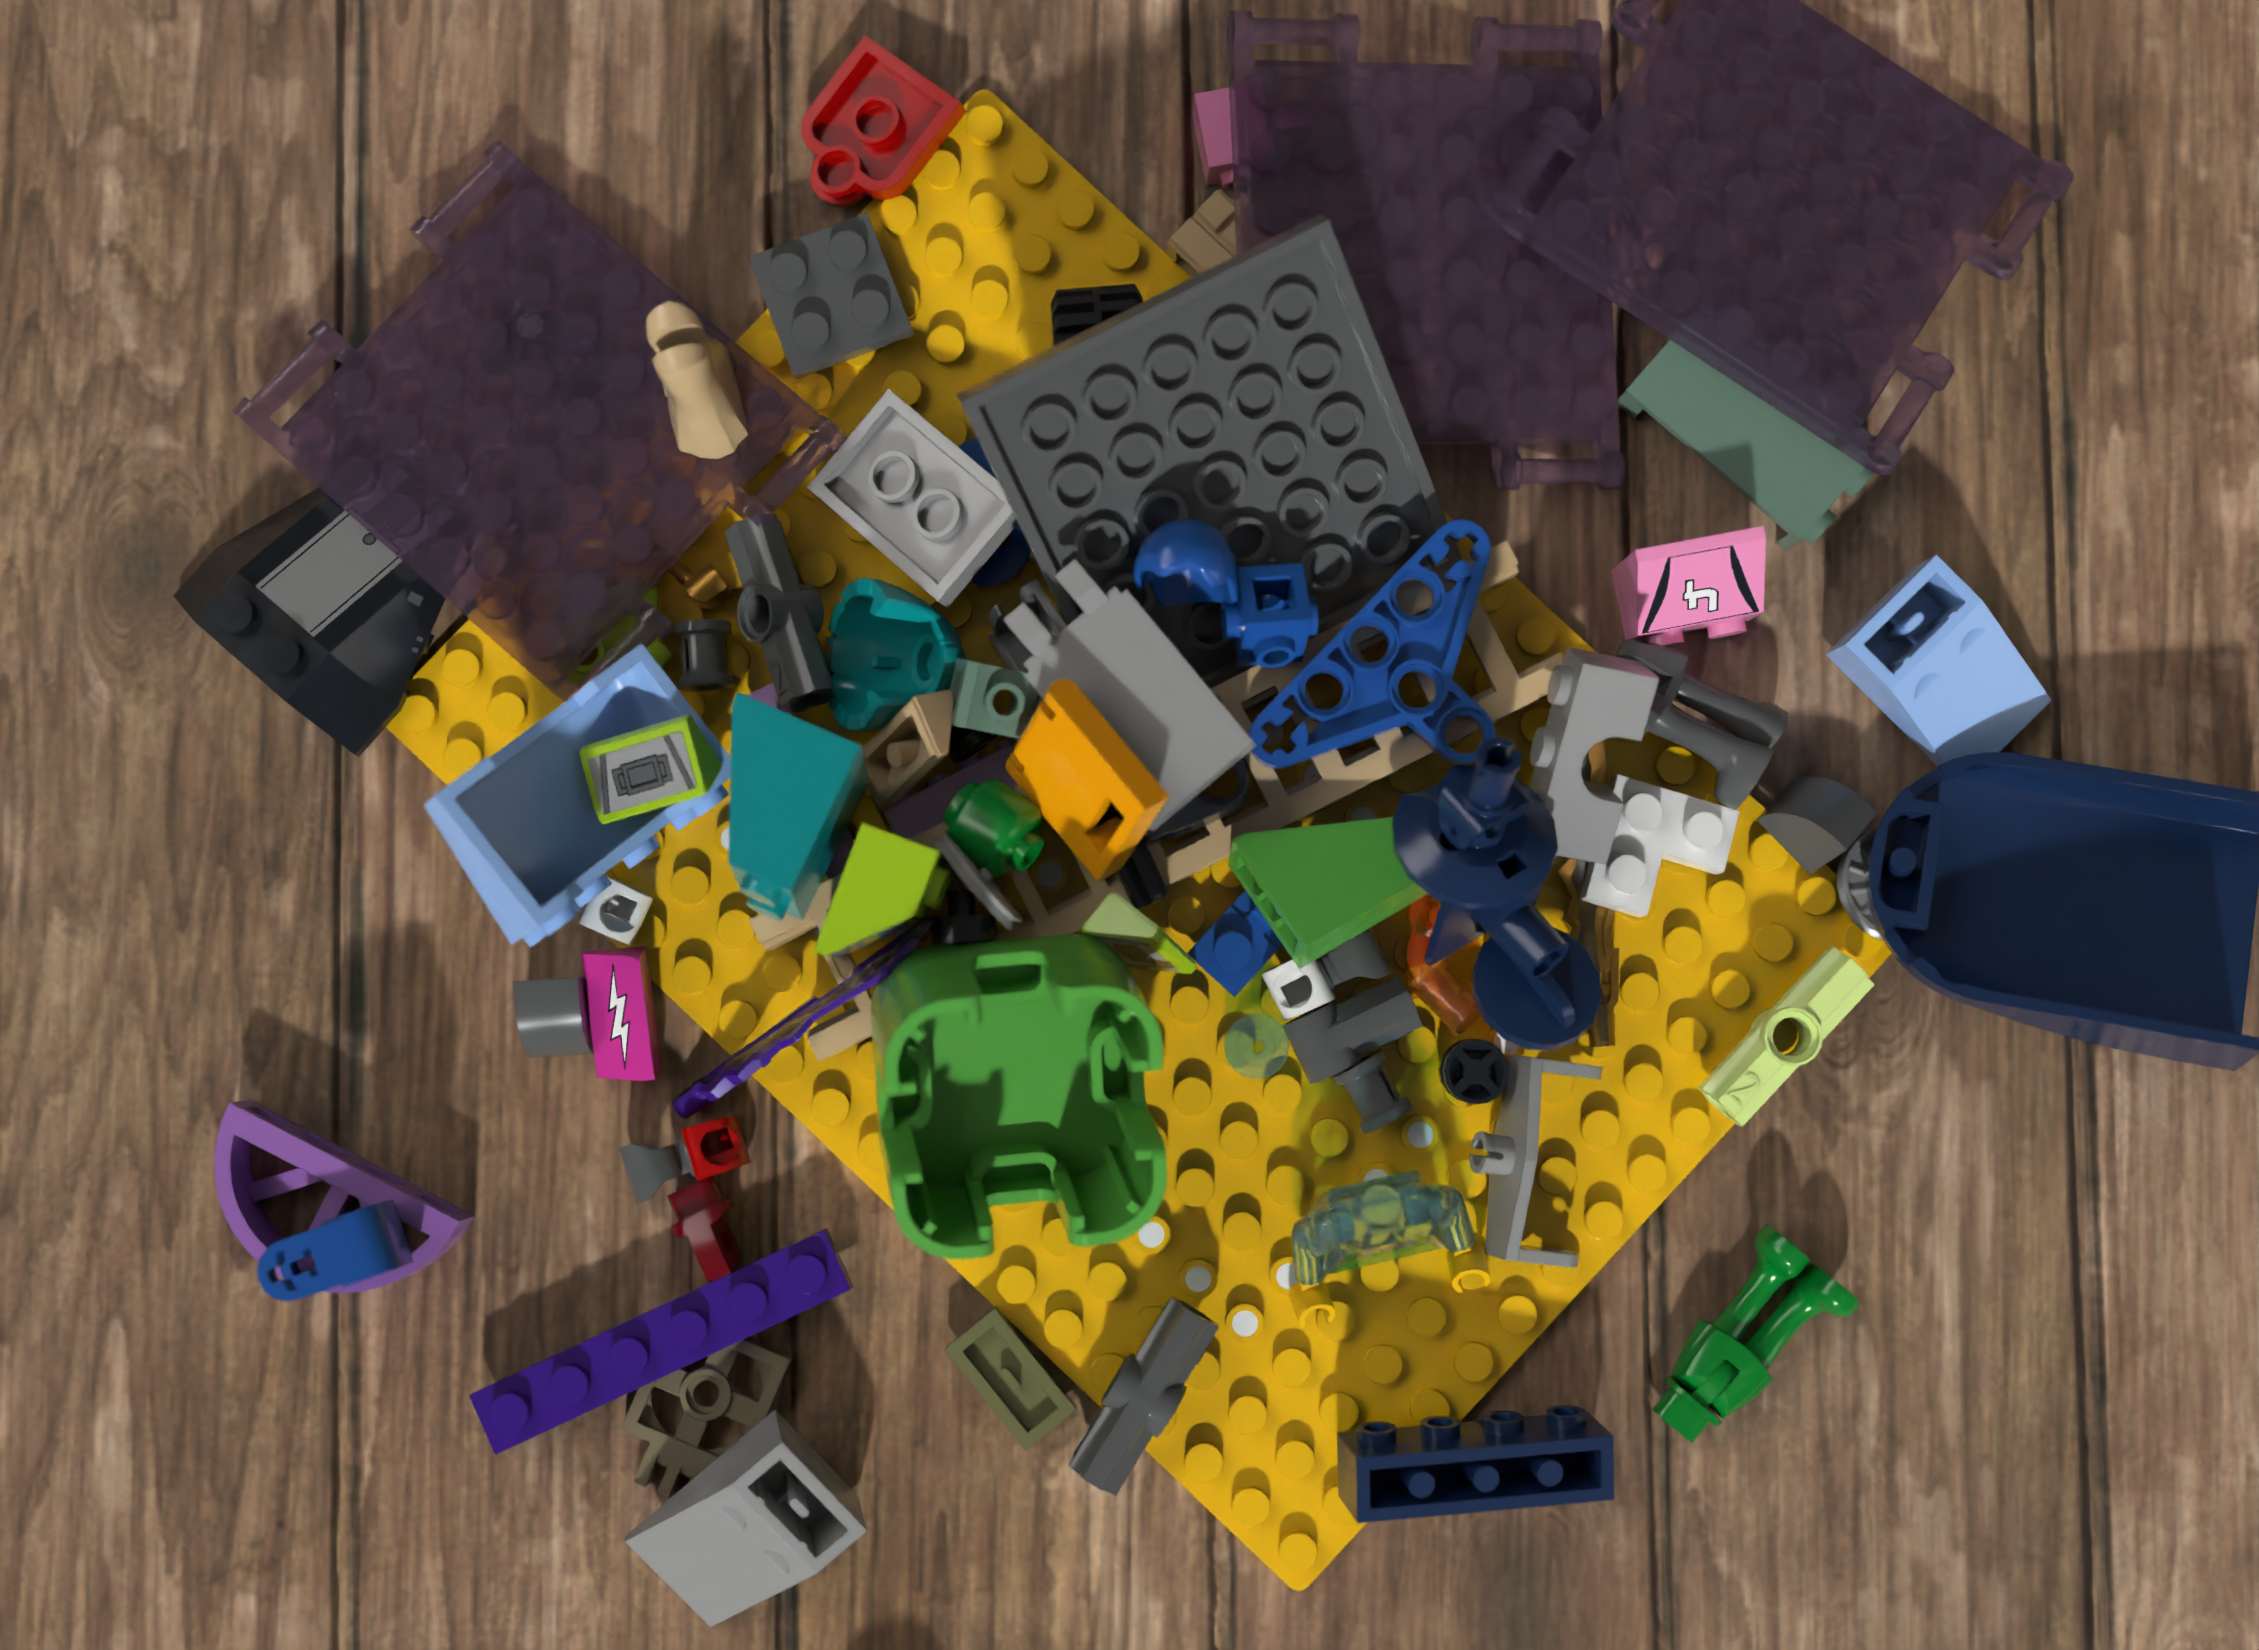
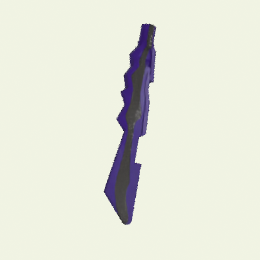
M929 916L921 919L853 968L849 978L824 996L817 998L814 995L757 1039L748 1043L713 1069L709 1074L695 1080L690 1087L677 1095L672 1101L673 1108L678 1116L689 1119L707 1105H711L733 1087L747 1080L758 1069L765 1067L771 1062L770 1059L781 1049L798 1042L814 1021L890 976L931 927L933 920Z

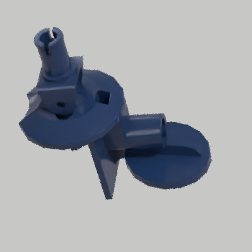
M1493 737L1479 745L1475 765H1452L1447 775L1434 787L1402 795L1391 824L1394 853L1407 876L1433 898L1442 900L1424 957L1427 965L1431 967L1476 938L1486 934L1489 939L1481 946L1472 971L1473 998L1484 1021L1503 1039L1523 1048L1553 1051L1575 1043L1592 1026L1601 1001L1600 977L1588 951L1568 933L1554 928L1535 907L1542 885L1548 878L1558 850L1555 821L1540 796L1515 777L1522 761L1519 748L1513 751L1510 757L1511 748H1513L1514 743L1504 738Z

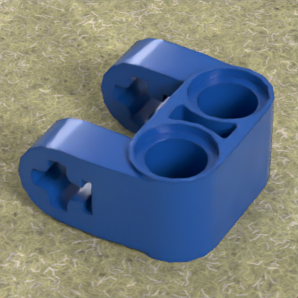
M392 1199L322 1222L320 1227L274 1243L261 1255L257 1267L258 1282L264 1292L274 1299L287 1302L299 1300L341 1284L342 1287H346L414 1261ZM312 1255L316 1268L301 1273L297 1261ZM281 1267V1274L284 1280L279 1281L275 1268Z

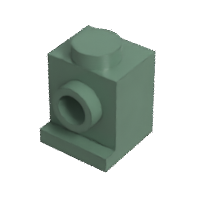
M956 658L949 686L954 700L951 725L1019 739L1043 698L1024 676L1025 672ZM1007 689L1013 696L1011 707L1008 712L999 714L993 707V698L998 691Z

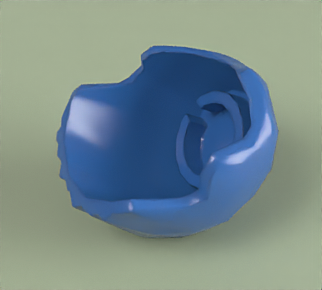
M1193 519L1169 522L1157 528L1141 544L1134 564L1133 576L1135 585L1138 590H1143L1145 583L1148 582L1152 587L1158 604L1163 606L1201 602H1226L1233 604L1239 601L1235 555L1226 537L1213 525Z

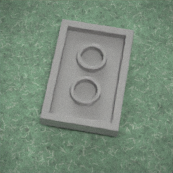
M889 388L807 486L808 489L934 599L947 608L1018 524L997 479Z

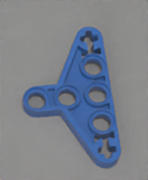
M1458 519L1449 521L1439 528L1257 716L1249 730V737L1257 745L1250 751L1256 761L1269 768H1285L1408 725L1442 759L1450 764L1470 765L1476 762L1478 749L1473 753H1458L1451 749L1447 743L1445 733L1446 727L1451 720L1458 717H1467L1475 721L1480 727L1482 733L1481 743L1495 737L1496 734L1493 721L1488 714L1452 680L1490 557L1491 546L1489 537L1481 526L1473 521ZM1466 536L1474 544L1469 555L1475 562L1470 566L1467 562L1460 560L1446 573L1443 578L1447 581L1456 582V585L1448 593H1445L1444 585L1437 574L1421 566L1419 563L1424 558H1427L1434 569L1444 559L1450 549L1444 539L1450 537L1453 541L1459 542ZM1417 580L1428 586L1433 598L1429 611L1422 615L1414 616L1408 615L1400 609L1396 601V591L1403 582ZM1366 626L1375 627L1384 634L1388 646L1387 652L1382 659L1369 663L1361 661L1354 655L1351 650L1350 641L1352 634L1359 628ZM1414 671L1427 675L1433 682L1435 689L1434 698L1431 703L1422 708L1409 707L1403 703L1398 693V684L1402 676ZM1315 674H1330L1339 681L1342 688V697L1338 705L1326 710L1317 709L1306 699L1304 691L1306 682ZM1288 698H1292L1304 716L1310 720L1320 722V725L1313 733H1308L1307 726L1303 721L1289 738L1291 745L1294 747L1292 752L1287 754L1279 748L1272 754H1269L1262 747L1267 735L1261 728L1267 723H1270L1275 728L1282 726L1293 714L1292 710L1284 707L1282 704Z

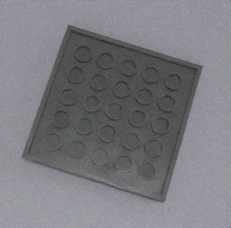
M1322 214L957 394L960 404L1067 626L1084 611L1056 579L1055 575L1076 559L1105 594L1115 586L1121 593L1127 589L1209 689L1257 665L1238 666L1234 641H1224L1222 637L1220 623L1221 603L1201 602L1163 606L1158 604L1152 587L1148 582L1145 583L1143 590L1136 588L1133 571L1141 544L1161 525L1182 519H1193L1213 525L1226 537L1230 544V548L1235 555L1236 568L1302 563L1308 596L1315 597L1318 608V631L1316 635L1308 636L1309 640L1353 618L1437 530L1448 523L1330 221ZM1450 537L1444 539L1450 549L1444 559L1434 569L1427 558H1424L1419 564L1438 575L1452 568L1460 560H1463L1456 542ZM1417 580L1405 581L1398 586L1396 595L1422 582Z

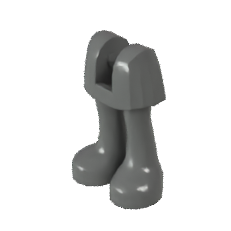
M1623 640L1618 647L1615 657L1640 661L1659 677L1644 734L1650 732L1679 744L1712 764L1717 770L1714 783V797L1721 804L1736 810L1748 797L1766 769L1774 752L1771 748L1782 735L1788 722L1789 713L1773 703H1755L1699 681L1685 672L1689 656L1683 652L1643 640ZM1676 701L1709 717L1732 731L1734 735L1691 716L1676 707L1672 702Z

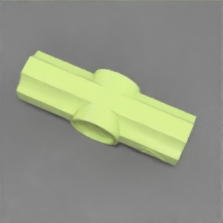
M1833 946L1828 947L1772 1008L1766 1009L1756 1016L1751 1024L1750 1032L1697 1088L1723 1115L1732 1120L1737 1126L1743 1127L1800 1065L1807 1064L1816 1057L1822 1047V1041L1875 984L1853 959ZM1785 1018L1794 1023L1799 1035L1798 1043L1788 1054L1778 1051L1773 1041L1774 1028L1777 1023Z

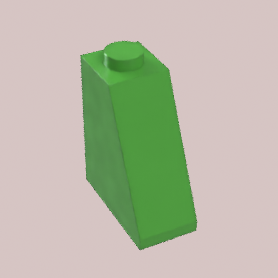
M1393 817L1244 833L1233 839L1228 862L1229 867L1299 969L1428 894L1407 876L1394 853L1391 825Z

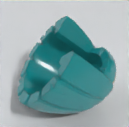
M858 578L856 582H851L846 586L840 595L843 603H836L830 619L828 630L832 636L826 637V643L830 648L825 652L824 657L837 694L828 701L830 708L835 709L833 716L842 727L856 731L879 730L914 696L949 690L956 658L966 660V653L961 646L960 637L953 625L939 611L919 597L901 587L873 578Z

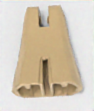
M668 301L656 306L646 319L647 339L657 354L653 358V363L662 381L664 394L668 397L670 419L678 449L681 452L690 453L700 458L720 459L733 453L738 444L748 435V430L727 347L720 341L705 334L698 316L683 304Z

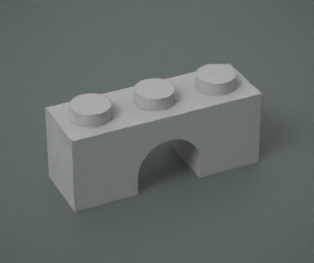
M1567 647L1563 665H1556L1551 673L1547 699L1552 705L1546 727H1539L1533 738L1530 760L1531 764L1535 767L1529 788L1540 796L1555 821L1558 844L1556 856L1607 865L1624 803L1607 784L1582 779L1581 769L1587 752L1604 739L1621 737L1642 741L1659 677L1640 661Z

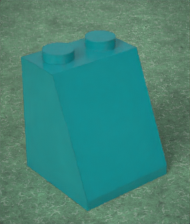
M738 692L732 703L728 864L739 884V890L749 897L746 902L748 907L778 921L783 920L785 913L803 920L870 782L862 746Z

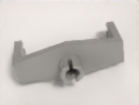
M1510 1054L1508 1063L1509 1076L1507 1085L1502 1093L1495 1134L1483 1131L1477 1132L1470 1145L1471 1148L1488 1151V1154L1485 1156L1469 1154L1470 1167L1475 1174H1490L1485 1254L1508 1261L1577 1268L1579 1254L1553 1248L1521 1245L1538 1157L1542 1072L1601 1080L1603 1067Z

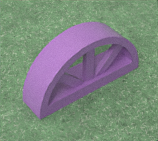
M252 1100L229 1102L217 1134L214 1155L217 1194L224 1216L234 1235L258 1262L269 1246L284 1239L267 1218L259 1201L320 1181H325L332 1186L309 1230L322 1226V1222L341 1216L352 1195L359 1199L361 1208L393 1199L399 1219L402 1222L430 1235L418 1249L411 1253L414 1262L346 1287H342L341 1284L323 1292L353 1293L368 1291L416 1274L445 1255L465 1233L475 1217L469 1212ZM254 1144L298 1168L253 1182L251 1166L252 1145ZM312 1255L297 1261L301 1273L316 1268ZM281 1267L275 1268L276 1275L284 1279L281 1274Z

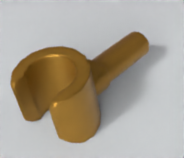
M653 544L647 551L646 556L675 577L677 582L683 585L688 594L703 609H714L732 595L733 592L711 564L694 576L687 566L657 544Z

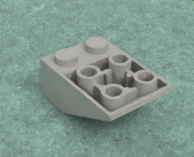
M774 1410L624 1538L625 1542L712 1627L817 1574L867 1531L858 1496L789 1423Z

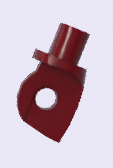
M714 1176L704 1178L668 1195V1200L678 1221L670 1226L676 1237L688 1236L708 1283L735 1271V1268L741 1263L740 1251L734 1234L723 1218V1214L734 1208L735 1205L732 1199L723 1200Z

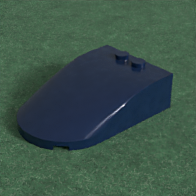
M1986 752L1959 757L1940 764L1937 769L1921 777L1909 787H1906L1887 809L1874 835L1867 860L1866 888L1869 907L1875 926L1892 955L1910 974L1930 989L1963 1004L2059 1035L2163 1059L2235 1071L2259 1054V1037L2242 1034L2259 887V792L2025 754Z

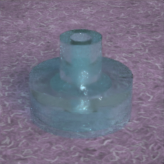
M1249 1014L1237 1019L1227 1030L1223 1045L1224 1054L1230 1066L1239 1074L1253 1079L1266 1078L1276 1073L1285 1063L1289 1052V1041L1283 1027L1275 1019L1262 1014ZM1259 1040L1262 1043V1049L1260 1052L1255 1053L1251 1046L1254 1041Z

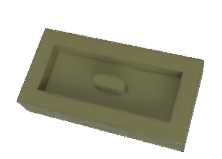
M997 1306L988 1311L944 1349L1025 1451L1076 1410V1404Z

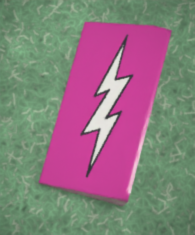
M647 946L583 951L581 956L597 1078L635 1081L656 1080L662 1067Z

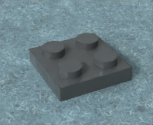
M867 212L748 257L796 380L914 335Z

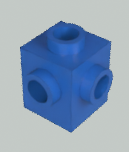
M1302 563L1237 567L1239 601L1233 604L1221 603L1220 623L1223 640L1234 641L1238 666L1260 665L1265 668H1277L1285 666L1290 662H1302L1308 636L1316 635L1318 631L1317 603L1314 596H1308Z

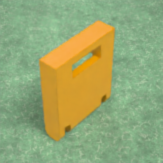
M1058 679L1050 684L1045 693V698L1039 703L1015 745L1014 751L1010 754L1005 764L1010 776L1040 809L1042 815L1097 882L1123 867L1169 798L1168 793L1081 689L1069 679ZM1111 802L1125 817L1121 821L1117 816L1098 827L1096 826Z

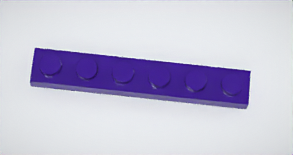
M826 1228L470 1394L469 1397L496 1455L847 1292L854 1286Z

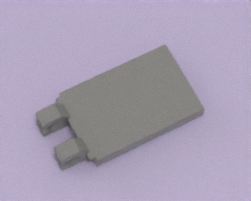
M1074 559L1055 577L1084 613L1055 637L1024 602L1003 620L1032 654L1023 663L1029 670L1024 676L1040 696L1045 698V693L1050 684L1058 679L1064 678L1073 681L1168 793L1169 798L1149 826V829L1154 831L1257 745L1130 592L1126 589L1121 593L1115 586L1105 594L1078 561Z

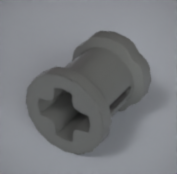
M702 619L674 624L675 635L681 638L683 676L677 678L678 690L704 692L735 687V676L728 673L726 636L732 633L731 623L728 620Z
M1382 1049L1362 1057V1061L1331 1077L1336 1086H1344L1362 1118L1359 1126L1365 1134L1387 1125L1413 1108L1409 1098L1401 1097L1383 1063L1387 1057Z

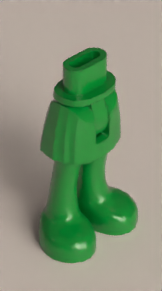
M1768 1224L1756 1235L1755 1249L1758 1255L1748 1280L1713 1323L1702 1319L1698 1320L1682 1348L1672 1371V1376L1668 1375L1664 1380L1671 1388L1652 1409L1690 1443L1696 1440L1710 1422L1716 1427L1722 1423L1717 1415L1721 1418L1727 1417L1754 1399L1772 1382V1377L1767 1370L1789 1339L1804 1323L1820 1313H1828L1835 1317L1846 1318L1851 1316L1861 1304L1849 1291L1819 1267L1811 1263L1810 1259ZM1798 1276L1792 1289L1775 1312L1743 1344L1740 1339L1769 1298L1786 1280Z

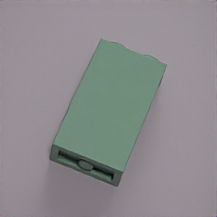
M1709 295L1614 403L1632 420L1642 410H1645L1779 525L1785 533L1776 543L1785 551L1802 539L1810 545L1818 539L1836 518V515L1829 510V507L1843 491L1849 497H1853L1868 482L1877 470L1869 461L1883 446L1879 440Z

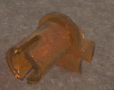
M1428 894L1415 901L1409 912V921L1412 929L1407 939L1405 952L1406 974L1409 982L1407 990L1412 999L1419 997L1450 1028V1031L1458 1036L1466 1031L1480 1017L1481 1013L1474 998L1445 970L1447 962L1444 959L1432 965H1427L1424 961L1434 927L1430 922L1429 914L1431 909L1441 901Z

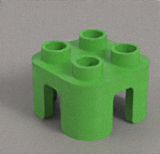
M1080 934L929 946L909 952L890 976L877 983L871 1001V1028L879 1144L895 1218L902 1232L915 1246L931 1255L946 1259L958 1260L986 1257L994 1252L993 1220L989 1207L1032 1201H1049L1057 1206L1069 1242L1076 1246H1095L1120 1241L1136 1233L1150 1221L1158 1210L1165 1194L1167 1160L1163 1138L1146 1104L1144 1072L1162 1070V1036L1157 1021L1128 966L1111 946L1099 939Z

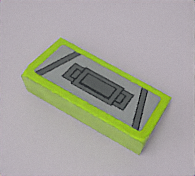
M690 714L585 745L579 751L594 810L601 824H607L702 796L710 790L723 767Z
M1110 892L1082 927V932L1086 936L1099 939L1111 946L1123 958L1129 968L1192 974L1197 968L1195 965L1196 961L1161 928L1117 893L1114 895Z

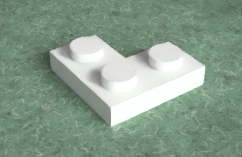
M1619 774L1612 777L1609 787L1624 805L1607 865L1589 862L1579 900L1639 918L1647 916L1662 859L1715 875L1725 871L1740 811Z

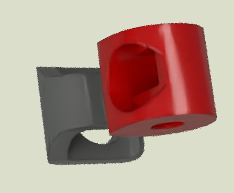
M736 1113L681 1129L682 1136L680 1142L660 1149L647 1148L637 1143L619 1148L636 1204L652 1199L666 1181L681 1175L691 1173L698 1181L751 1163Z

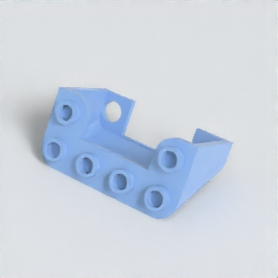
M641 643L593 678L569 700L490 758L488 756L435 794L423 806L510 945L523 938L528 946L532 947L545 936L551 935L581 912V907L612 884L605 875L608 870L621 860L631 869L661 846L653 835L668 823H671L679 831L726 798L729 792L722 784L730 778L731 757ZM690 714L723 765L710 790L706 794L607 824H601L594 810L579 755L582 746Z

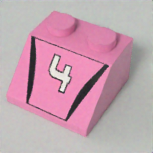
M1764 526L1634 550L1611 570L1625 640H1645L1666 647H1672L1685 643L1683 633L1707 629L1709 639H1715L1747 631L1745 621H1749L1764 612L1766 562Z

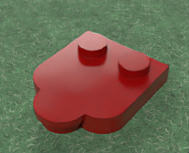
M864 35L808 108L802 119L801 134L803 141L815 156L810 171V182L814 192L824 203L838 208L852 206L861 201L866 195L879 200L892 199L901 195L913 183L964 116L966 110L959 100Z

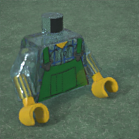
M1418 1170L1328 1190L1311 1208L1310 1214L1297 1220L1291 1233L1293 1272L1297 1283L1290 1288L1288 1295L1299 1325L1302 1328H1306L1305 1318L1308 1313L1316 1309H1322L1327 1323L1332 1322L1335 1318L1336 1311L1324 1283L1328 1274L1445 1247L1448 1250L1447 1262L1452 1287L1455 1291L1463 1292L1461 1278L1468 1274H1479L1483 1277L1485 1286L1490 1284V1273L1485 1250L1480 1244L1476 1243V1236L1462 1195L1455 1187L1450 1185L1429 1184Z

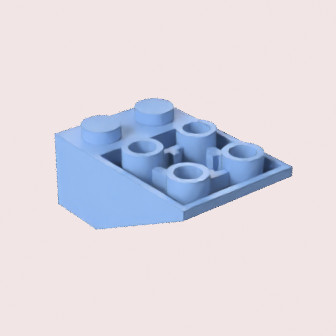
M1938 555L1914 566L1826 653L1937 767L1942 763L1967 755L2000 752L2052 701L1983 600Z

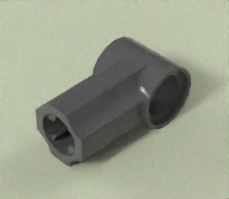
M1399 976L1389 979L1337 1005L1335 1001L1327 1003L1282 1025L1310 1084L1322 1081L1362 1061L1361 1055L1382 1045L1389 1044L1423 1026L1413 1000Z

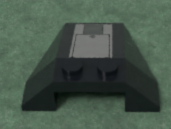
M388 446L217 547L173 596L195 623L286 703L354 755L360 757L402 710L410 692L406 688L421 653L427 654L434 638V635L431 634L434 624L446 598L451 600L483 527Z

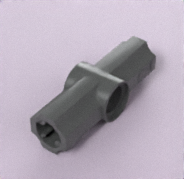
M757 514L751 518L736 521L725 531L744 590L740 595L737 608L739 627L743 635L750 642L761 644L780 706L784 707L785 713L803 712L809 708L823 705L837 694L818 638L824 618L822 599L812 585L800 583L781 521H778L776 514Z
M1171 1295L1136 1354L1131 1352L1111 1381L1101 1400L1104 1406L1073 1452L1069 1467L1090 1484L1116 1496L1152 1436L1158 1437L1172 1418L1186 1392L1187 1387L1184 1385L1195 1365L1203 1357L1208 1345L1215 1337L1214 1334L1219 1325L1198 1309Z

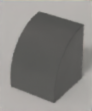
M1803 777L1789 782L1756 820L1809 874H1812L1845 852L1878 812L1858 793L1841 783L1821 777Z
M584 977L513 981L517 1027L523 1049L528 1057L594 1054Z

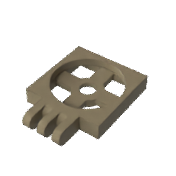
M748 1337L709 1355L703 1368L693 1372L681 1368L638 1388L620 1429L650 1442L635 1476L634 1483L647 1487L655 1474L657 1464L667 1468L658 1488V1493L670 1497L681 1474L691 1478L690 1481L739 1440L737 1439L732 1443L719 1447H700L699 1444L709 1420L716 1419L722 1415L748 1426L745 1434L748 1433L769 1415L793 1356ZM738 1352L751 1357L760 1371L763 1392L759 1401L732 1389L728 1376ZM711 1381L718 1387L719 1398L716 1403L705 1406L696 1400L694 1391L698 1383ZM654 1387L680 1397L681 1405L685 1411L675 1435L665 1427L657 1413L653 1395Z

